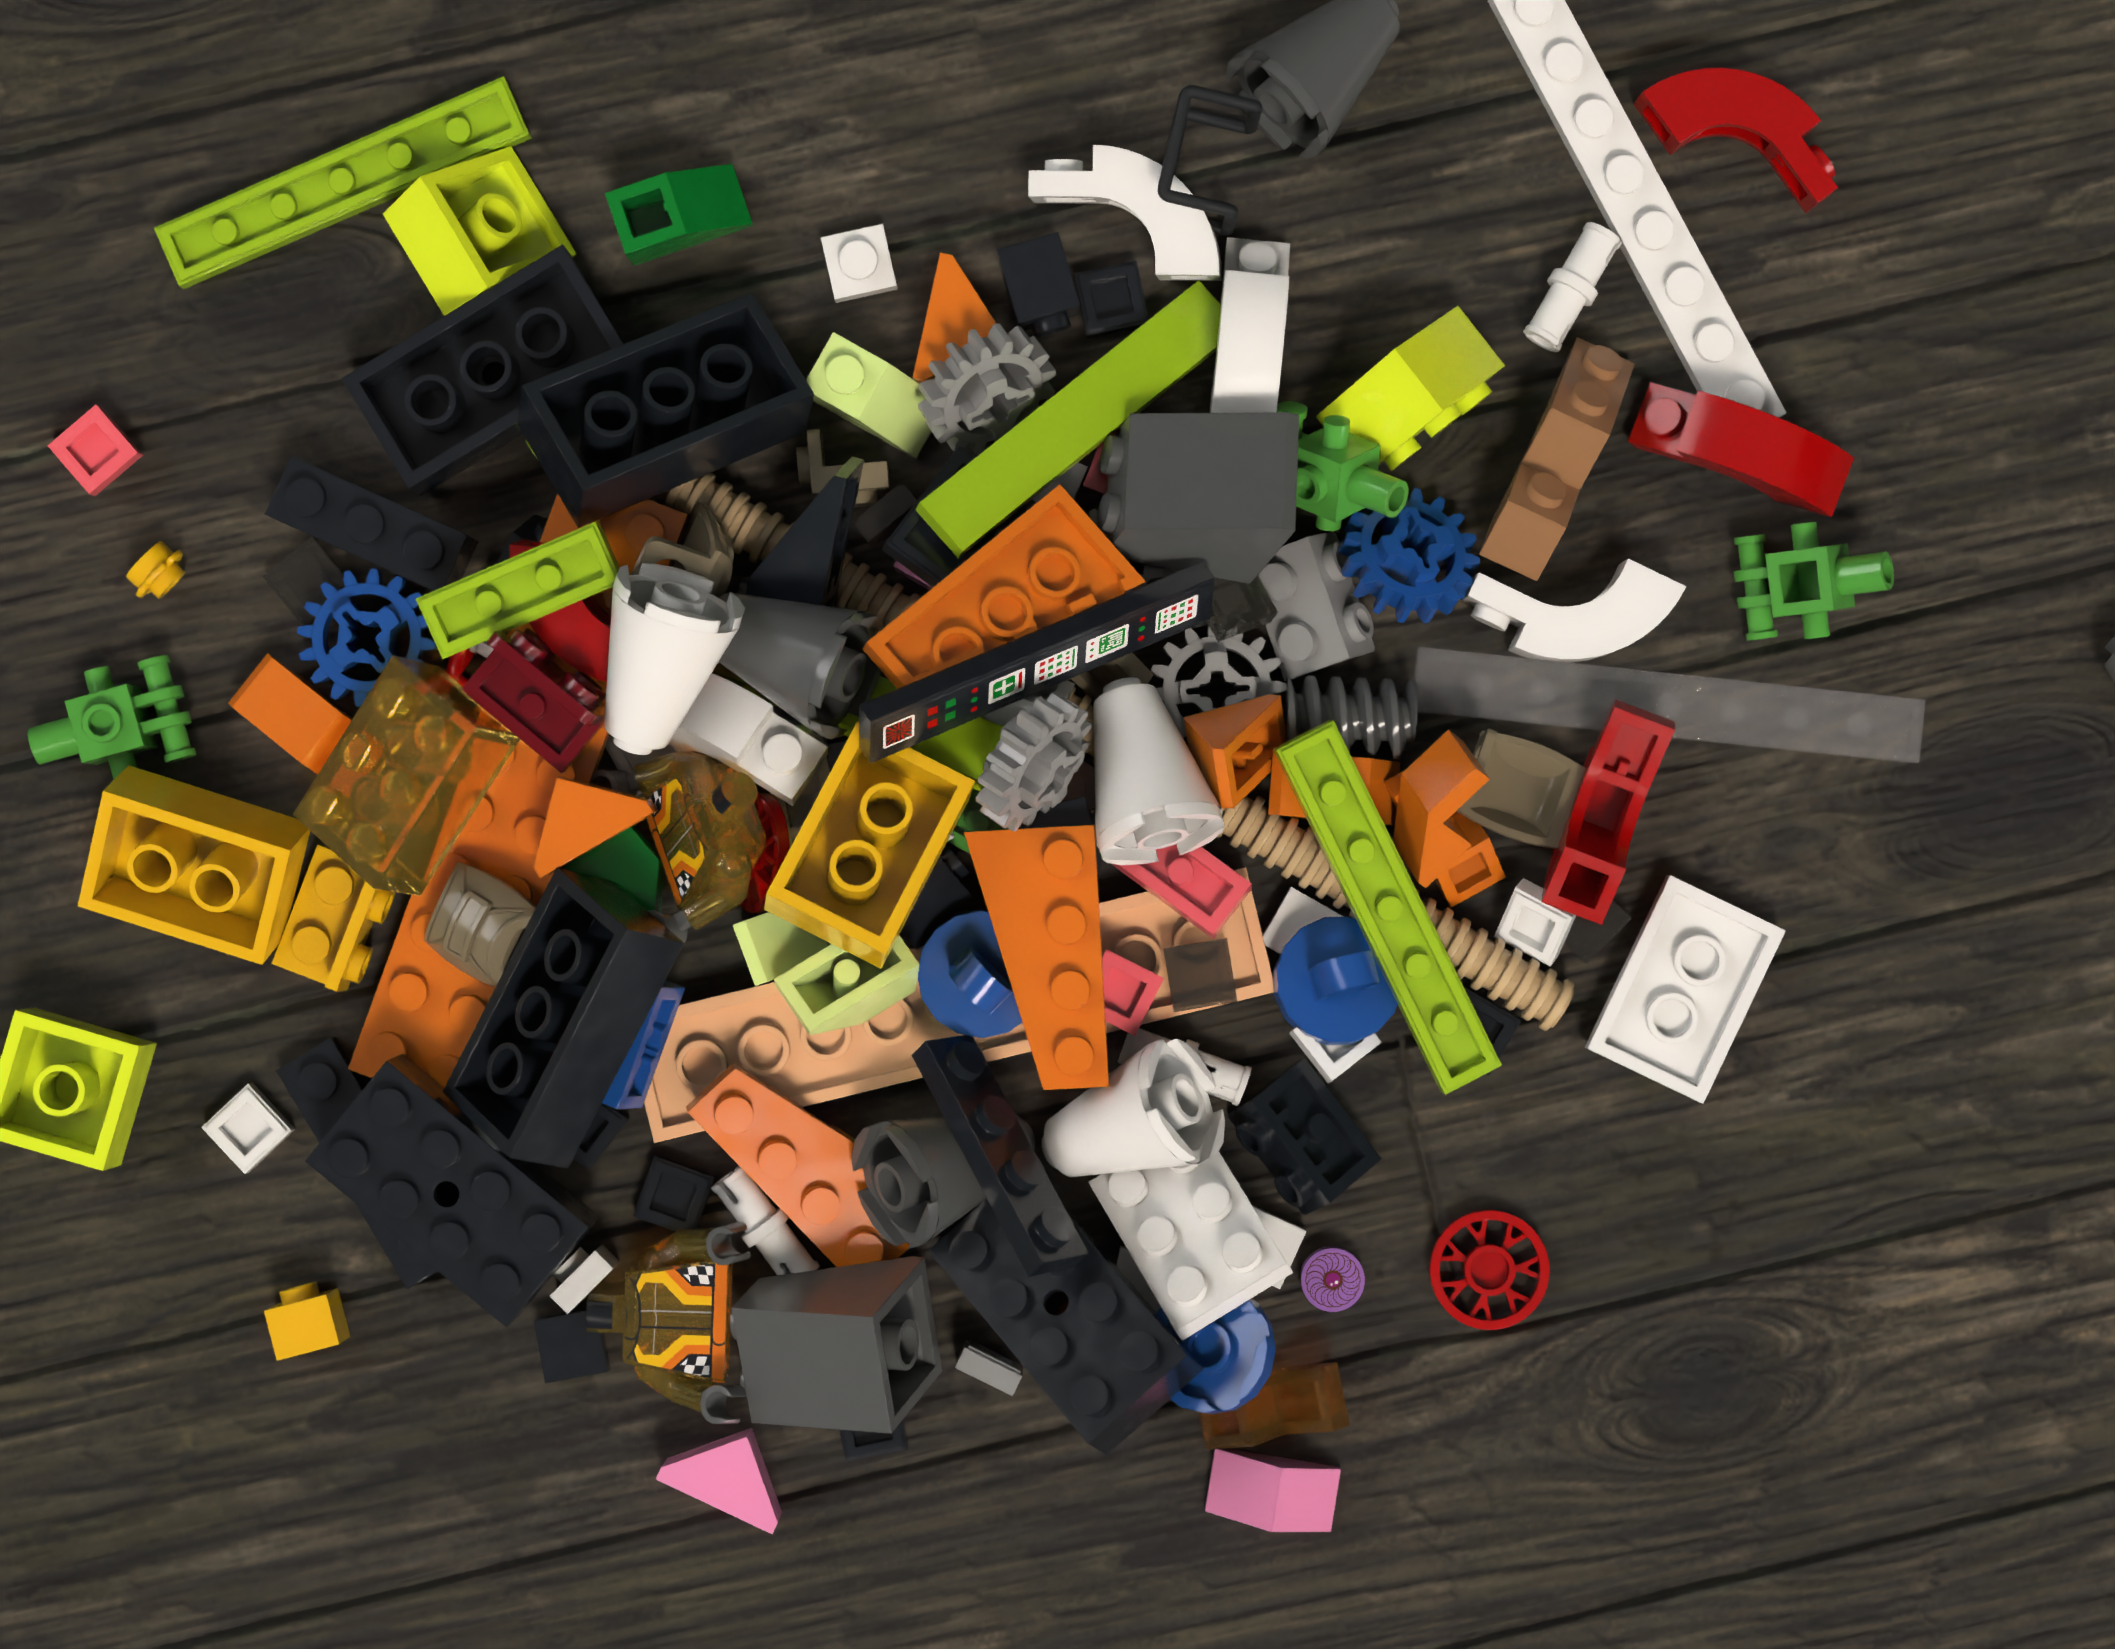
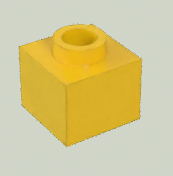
M311 1282L285 1289L279 1292L282 1303L264 1310L277 1361L339 1345L351 1337L338 1288L319 1292L317 1282Z

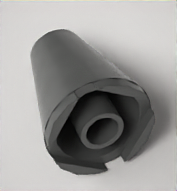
M1330 0L1239 51L1228 62L1226 75L1228 82L1237 75L1243 88L1238 94L1239 96L1261 102L1263 109L1257 128L1274 144L1284 150L1291 143L1306 148L1299 157L1308 159L1318 155L1327 146L1399 34L1398 6L1394 0Z
M730 592L722 594L719 598L727 602ZM733 593L740 599L745 607V611L741 620V626L719 660V663L815 734L828 739L841 737L848 730L838 725L848 713L859 717V706L870 700L878 683L881 670L863 651V647L867 641L876 635L875 629L881 631L885 627L884 623L876 615L866 611Z
M1015 1114L1034 1150L1035 1137L1031 1127L1024 1119ZM943 1115L880 1121L863 1128L855 1139L852 1153L853 1171L863 1168L867 1186L866 1189L857 1192L861 1205L875 1229L889 1243L895 1246L908 1243L910 1244L909 1248H914L929 1242L986 1199L979 1182Z

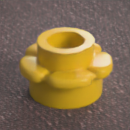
M159 541L151 547L126 575V578L138 588L135 595L143 598L151 592L158 599L166 595L185 574V571L178 565L182 560V551L179 549L173 552L163 541Z

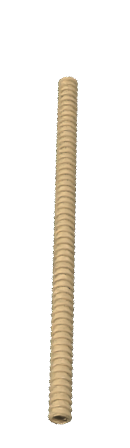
M712 472L649 498L655 502L659 500L668 507L690 514L687 524L698 502L705 503L713 512L723 535L730 538L734 553L738 555L743 551L749 553V561L755 565L760 561L763 562L794 524L792 523L789 526L784 523V515L776 512L773 516L767 513V505L762 502L753 505L749 502L750 495L743 491L736 495L732 492L733 485L726 481L719 485L715 482L716 475ZM846 552L835 607L866 611L876 615L886 627L921 598L917 593H914L911 597L904 594V586L900 583H896L893 587L886 583L887 576L883 573H879L876 577L870 574V566L863 562L859 567L853 564V556ZM1074 687L1068 700L1088 713L1085 720L1091 723V729L1083 738L1089 743L1084 754L1087 753L1094 757L1093 705L1091 704L1093 697L1088 694L1083 699L1074 694L1076 687ZM1246 796L1233 809L1221 808L1225 827L1217 838H1220L1222 834L1231 838L1230 846L1237 848L1240 844L1248 848L1246 855L1252 859L1257 854L1265 858L1263 865L1271 869L1275 864L1282 868L1281 876L1288 879L1291 875L1299 878L1298 886L1305 889L1310 885L1317 889L1315 896L1323 899L1327 895L1334 899L1333 907L1340 909L1344 905L1350 909L1310 826L1303 830L1298 827L1299 819L1296 817H1291L1287 820L1279 815H1269L1268 808L1263 806L1265 799L1257 796L1254 800ZM1429 897L1426 901L1422 900L1460 980L1463 977L1470 979V987L1474 990H1479L1481 987L1488 990L1487 998L1493 1001L1498 997L1505 1000L1504 1008L1509 1011L1514 1010L1515 1007L1522 1010L1521 1018L1526 1021L1531 1020L1533 1017L1539 1020L1538 1027L1543 1031H1547L1550 1027L1553 1028L1558 1023L1575 992L1572 980L1565 979L1563 982L1557 980V972L1551 968L1546 972L1540 970V962L1534 958L1530 959L1529 962L1522 959L1523 952L1518 948L1510 952L1505 949L1506 942L1501 938H1497L1493 942L1487 938L1488 931L1484 928H1480L1476 932L1470 928L1471 921L1467 918H1463L1459 922L1453 918L1454 911L1447 907L1443 911L1437 909V901ZM1350 911L1349 916L1355 919L1352 911Z

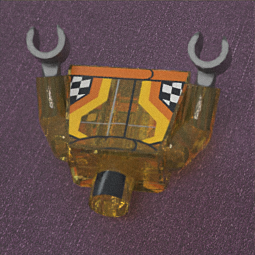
M686 750L675 751L636 764L634 767L635 772L633 773L624 770H596L593 772L590 780L591 783L610 781L612 790L635 796L637 791L641 790L644 794L643 798L651 799L658 811L648 816L646 820L677 908L682 910L674 915L656 910H649L648 912L682 940L684 944L687 939L688 928L692 926L695 930H699L739 906L746 899L751 872L766 847V835L754 804L758 791L753 779L742 772H737L724 763L716 764L715 760L708 755Z
M736 1222L717 1228L678 1230L642 1251L637 1266H632L626 1271L625 1295L589 1294L587 1300V1332L623 1333V1363L634 1365L638 1379L672 1402L702 1412L704 1418L712 1424H738L741 1418L729 1415L725 1406L728 1396L745 1397L746 1395L745 1388L741 1385H717L714 1383L726 1382L729 1376L733 1263L749 1259L751 1256L750 1252H737L732 1246L731 1236L733 1233L747 1230V1225L744 1222Z

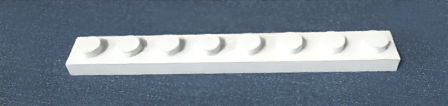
M1488 0L1491 9L1610 230L1620 238L1619 241H1622L1620 249L1696 390L1750 406L1778 418L1785 415L1787 412L1566 1Z

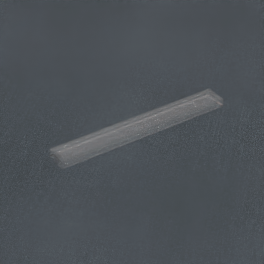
M1418 647L1416 652L1414 679L1417 684V712L1601 731L1614 699L1675 721V731L1672 739L1917 764L1920 760L1925 700L1424 647Z

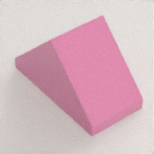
M752 1428L667 1458L656 1477V1480L770 1534H773L782 1514Z
M1215 1447L1205 1511L1269 1532H1331L1341 1468Z

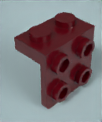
M527 628L524 632L519 629H512L508 632L503 630L494 631L486 641L494 650L461 690L555 769L563 773L604 725L605 704L602 702L606 698V691L586 674L578 670L575 674L566 673L552 660L556 654L544 644L533 630Z

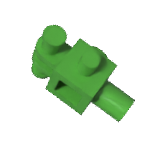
M1285 401L1277 404L1276 412H1288L1299 415L1296 507L1316 514V527L1318 529L1337 531L1341 528L1342 519L1364 508L1390 518L1397 516L1403 510L1408 499V485L1401 479L1378 471L1380 444L1349 433L1350 420L1340 415L1325 417L1324 428L1307 435L1302 433L1303 419L1307 417V407L1302 403Z
M1817 522L1791 525L1794 549L1792 551L1765 554L1763 542L1766 541V534L1734 538V545H1738L1741 570L1734 571L1735 582L1744 581L1746 597L1737 598L1738 609H1746L1748 633L1745 634L1746 641L1778 637V631L1774 630L1773 618L1800 614L1802 615L1804 639L1830 636L1827 611L1855 607L1854 594L1892 589L1894 584V568L1889 553L1885 551L1849 556L1848 543L1819 547ZM1766 578H1768L1770 594H1768Z
M169 655L156 656L137 663L139 670H143L149 691L144 694L140 686L123 684L115 687L109 666L85 671L84 676L89 694L64 701L69 717L28 728L29 745L36 762L41 765L79 754L81 763L99 765L109 762L114 780L128 765L137 768L134 754L158 748L155 734L158 733L161 734L166 755L163 756L165 763L181 761L196 756V750L191 748L185 725L192 723L189 711H179L176 700L185 696L182 685L174 686L168 666L171 662ZM155 706L158 718L150 720L147 708Z

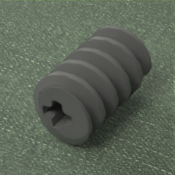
M1308 675L1305 677L1299 693H1295L1290 676H1286L1287 690L1285 691L1284 721L1287 741L1328 720L1335 722L1350 754L1356 740H1362L1368 758L1375 759L1381 742L1388 741L1393 759H1401L1407 742H1413L1415 739L1417 724V684L1415 679L1407 681L1401 697H1398L1394 682L1388 678L1382 679L1376 695L1373 696L1367 679L1362 677L1356 679L1350 695H1347L1341 677H1331L1325 693L1321 694L1315 676Z

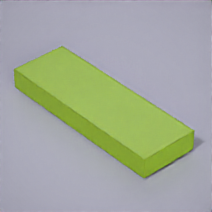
M598 520L418 597L416 601L442 659H445L487 641L494 631L503 630L508 632L613 587L620 567Z

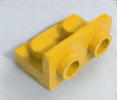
M317 845L272 964L323 983L325 988L336 992L347 991L351 981L359 984L366 973L372 957L373 948L365 946L374 922L382 924L385 921L395 897L396 889L388 886L393 872L324 845Z

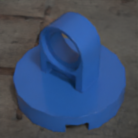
M988 910L959 911L936 925L922 946L918 972L922 1000L935 1019L957 1034L978 1038L1006 1034L1023 1023Z
M1324 917L1300 928L1283 947L1273 970L1274 998L1284 1019L1293 1028L1297 1027L1303 1034L1314 1038L1316 1042L1324 1045H1351L1375 1034L1392 1017L1398 1005L1356 919L1351 917Z
M1251 1298L1183 1341L1174 1330L1162 1307L1159 1308L1157 1314L1204 1368L1170 1400L1181 1408L1217 1414L1237 1410L1258 1395L1271 1375L1276 1346L1272 1324L1257 1301Z

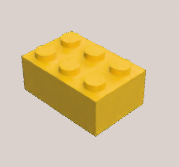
M857 721L766 893L764 910L882 969L970 799L975 780L910 747L870 764L859 748V722Z
M128 765L103 790L77 906L263 965L280 943L290 917L312 823Z

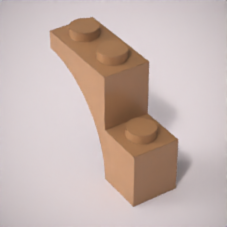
M1576 338L1536 431L1492 518L1479 555L1538 581L1567 528L1579 491L1611 434L1635 363L1620 357L1608 347L1594 345L1581 338Z

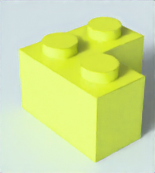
M1456 306L1392 350L1321 411L1316 418L1324 427V419L1327 416L1340 415L1347 417L1350 420L1349 433L1380 444L1379 465L1385 462L1392 471L1421 448L1415 439L1419 433L1425 430L1431 438L1434 437L1460 415L1463 416L1489 396L1493 391L1486 381L1505 365L1461 308Z

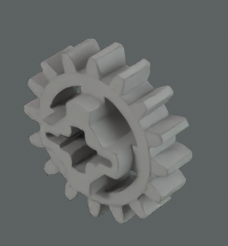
M1000 323L993 324L988 337L981 338L978 332L972 329L968 333V343L960 348L953 342L948 343L946 349L950 357L945 362L931 361L928 365L935 378L919 384V389L926 399L918 404V408L927 420L925 423L940 443L947 441L953 452L959 446L965 448L968 444L975 455L981 454L987 442L994 441L995 443L1039 408L1040 400L1054 396L1055 390L1048 381L1056 376V370L1048 360L1049 355L1035 336L1029 338L1022 327L1019 326L1014 327L1007 335Z
M1210 621L1207 637L1199 639L1197 633L1192 628L1184 630V640L1187 646L1180 649L1176 645L1167 642L1163 650L1171 660L1170 665H1153L1151 669L1155 677L1163 680V686L1156 688L1183 738L1186 737L1184 718L1180 714L1177 705H1192L1200 713L1217 709L1213 708L1211 698L1200 697V694L1189 695L1186 693V691H1197L1199 687L1207 686L1212 674L1221 675L1223 685L1233 686L1234 689H1247V691L1236 692L1234 695L1226 697L1223 707L1269 694L1276 695L1287 690V683L1271 681L1269 674L1281 664L1279 657L1263 661L1258 654L1263 649L1266 640L1260 637L1249 646L1241 642L1243 626L1239 624L1234 627L1229 637L1221 636L1217 621ZM1226 650L1244 658L1253 668L1257 677H1242L1228 664ZM1203 651V669L1193 680L1175 682L1180 667L1191 656Z
M1051 693L1047 700L1042 697L1036 698L1030 713L1022 709L1017 717L1015 716L1009 720L1000 730L1001 738L995 750L988 754L987 760L984 762V773L978 779V783L984 786L976 796V802L982 805L979 811L1003 828L1007 827L1015 832L1022 823L1027 827L1031 826L1037 811L1040 810L1046 814L1050 807L1053 808L1059 804L1067 795V786L1071 778L1084 761V751L1088 748L1089 743L1083 738L1091 729V723L1085 720L1088 713L1065 697Z

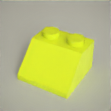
M512 146L420 176L383 213V216L444 316L562 244L572 257L576 255L575 250Z

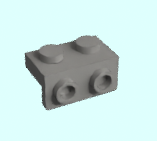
M1333 531L1308 536L1282 546L1251 582L1276 658L1279 657L1281 662L1279 667L1284 681H1286L1287 675L1291 679H1295L1375 651L1372 640L1374 627L1371 615L1367 608L1359 602V599L1353 595L1355 587L1352 578L1342 576L1341 569L1348 557L1338 553L1341 542H1339L1336 533Z

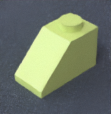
M833 332L806 379L814 392L813 402L917 459L932 433L925 423L927 420L918 408V404L926 399L919 389V383L888 362Z
M770 912L733 925L755 986L774 980L784 972L831 945V943Z
M900 935L882 969L831 944L776 977L774 985L810 1036L863 1024L916 991L920 964Z

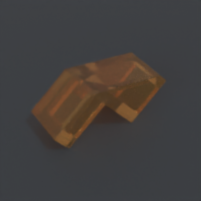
M1337 1362L1295 1365L1272 1369L1270 1377L1258 1395L1237 1410L1217 1414L1199 1412L1206 1449L1253 1447L1286 1434L1333 1432L1350 1425Z

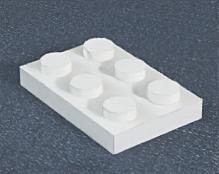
M1666 875L1585 1048L1703 1104L1786 930L1671 875Z
M1219 1151L1216 1156L1206 1159L1199 1164L1100 1174L1088 1182L1182 1341L1293 1273Z

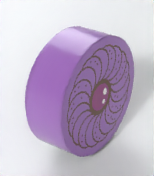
M1326 1246L1315 1250L1305 1259L1300 1271V1285L1304 1295L1312 1305L1323 1311L1338 1312L1351 1307L1360 1298L1365 1285V1275L1360 1262L1351 1252L1337 1246Z

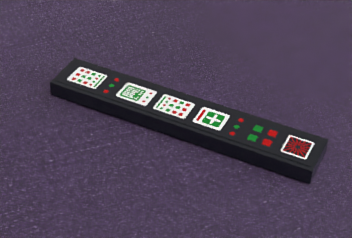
M1203 562L1194 564L867 701L859 706V748L871 764L1210 620L1215 577Z

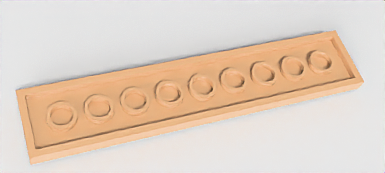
M1246 867L1234 870L1249 881ZM1252 890L1214 939L1148 891L1099 903L1102 956L1107 949L1164 978L1141 1025L1274 992L1273 976ZM922 946L918 950L916 948L909 949L916 960L920 962ZM918 979L915 992L863 1024L810 1036L780 994L774 982L681 1004L676 1012L644 1101L653 1141L657 1143L705 1131L687 1112L686 1106L733 1063L797 1102L802 1107L923 1078L912 1054L925 1041L961 1036L962 1034H957L935 1019L922 1000ZM1106 1022V1033L1121 1030ZM1023 1023L1006 1034L986 1038L973 1037L986 1062L1031 1052Z

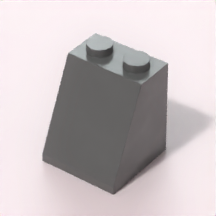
M1288 412L1130 414L1115 436H1107L1102 448L1100 470L1101 473L1108 474L1107 492L1104 493L1098 508L1097 527L1105 532V536L1129 562L1180 571L1203 562L1216 579L1250 585L1295 532L1299 415Z
M912 1256L759 1278L731 1308L730 1330L733 1338L737 1340L742 1366L740 1385L746 1391L745 1397L748 1400L752 1423L892 1434L942 1372L925 1257Z

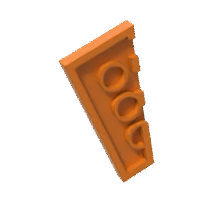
M1059 484L867 641L863 651L898 689L1140 588L1146 581Z
M1095 825L1018 829L1015 832L1012 830L964 832L1043 1090L1109 1087Z
M734 1063L686 1106L687 1112L836 1267L898 1259L909 1249L910 1244L908 1243L898 1246L889 1243L875 1229L863 1209L857 1192L866 1189L867 1186L863 1168L853 1171L852 1153L855 1142L853 1137L833 1125H828L804 1110L797 1102Z

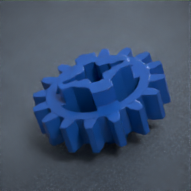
M1414 488L1403 510L1393 518L1367 508L1351 516L1344 528L1346 534L1338 548V553L1348 557L1341 569V573L1344 577H1358L1360 580L1353 592L1356 598L1364 597L1369 593L1376 598L1373 605L1374 613L1379 615L1388 605L1395 608L1397 622L1404 623L1411 611H1416L1423 623H1429L1437 610L1445 615L1451 613L1458 601L1464 599L1475 581L1472 575L1480 564V558L1469 554V552L1476 543L1477 538L1475 534H1460L1458 528L1465 518L1462 513L1453 514L1450 517L1442 513L1445 504L1444 498L1439 496L1430 506L1423 503L1421 489ZM1382 528L1383 534L1378 543L1371 545L1372 534ZM1446 565V576L1437 583L1435 577L1440 571L1439 568Z
M370 569L366 583H361L355 571H345L343 578L345 588L339 590L333 584L324 582L320 585L323 594L327 598L324 604L306 602L304 608L311 615L315 616L313 625L297 627V634L312 638V647L299 653L300 660L318 662L320 667L313 673L310 679L314 684H321L330 679L333 680L335 683L330 697L335 700H342L350 690H353L355 705L358 707H367L372 693L377 694L382 705L394 704L393 688L398 686L405 693L413 694L417 691L410 677L414 671L430 675L433 670L426 661L422 660L424 651L438 650L434 640L425 638V629H428L423 615L420 616L418 612L419 606L416 598L424 594L417 592L406 598L403 593L407 580L398 575L390 581L387 587L383 586L382 570ZM376 595L386 598L392 603L375 613L366 612L354 599L361 596ZM334 618L339 624L337 645L329 650L328 630ZM355 621H359L368 627L376 628L380 626L382 631L375 639L380 646L378 650L382 655H378L373 650H358L356 645L361 641L362 635L358 630L359 625ZM409 626L410 645L404 659L398 652L400 632ZM361 663L371 664L384 678L375 681H360L346 673L349 670H354Z

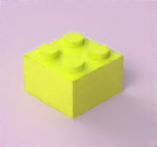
M38 1008L15 1010L0 1059V1141L101 1171L121 1166L157 1043Z

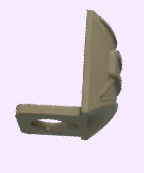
M699 501L680 544L656 536L650 537L645 542L630 575H639L642 563L655 564L660 560L674 559L671 567L679 568L713 581L714 585L711 594L719 598L727 591L730 584L734 557L733 547L730 538L723 535L713 512L705 503Z
M1489 728L1486 731H1481L1473 755L1490 780L1466 801L1457 812L1505 837L1531 845L1557 849L1586 768L1561 753L1538 743L1500 734Z
M457 862L432 914L424 941L441 957L462 972L496 987L536 906L503 880L486 871Z

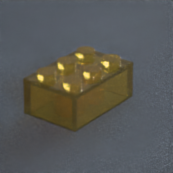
M394 655L389 660L293 815L372 888L421 896L520 739L461 690L462 686L439 666Z

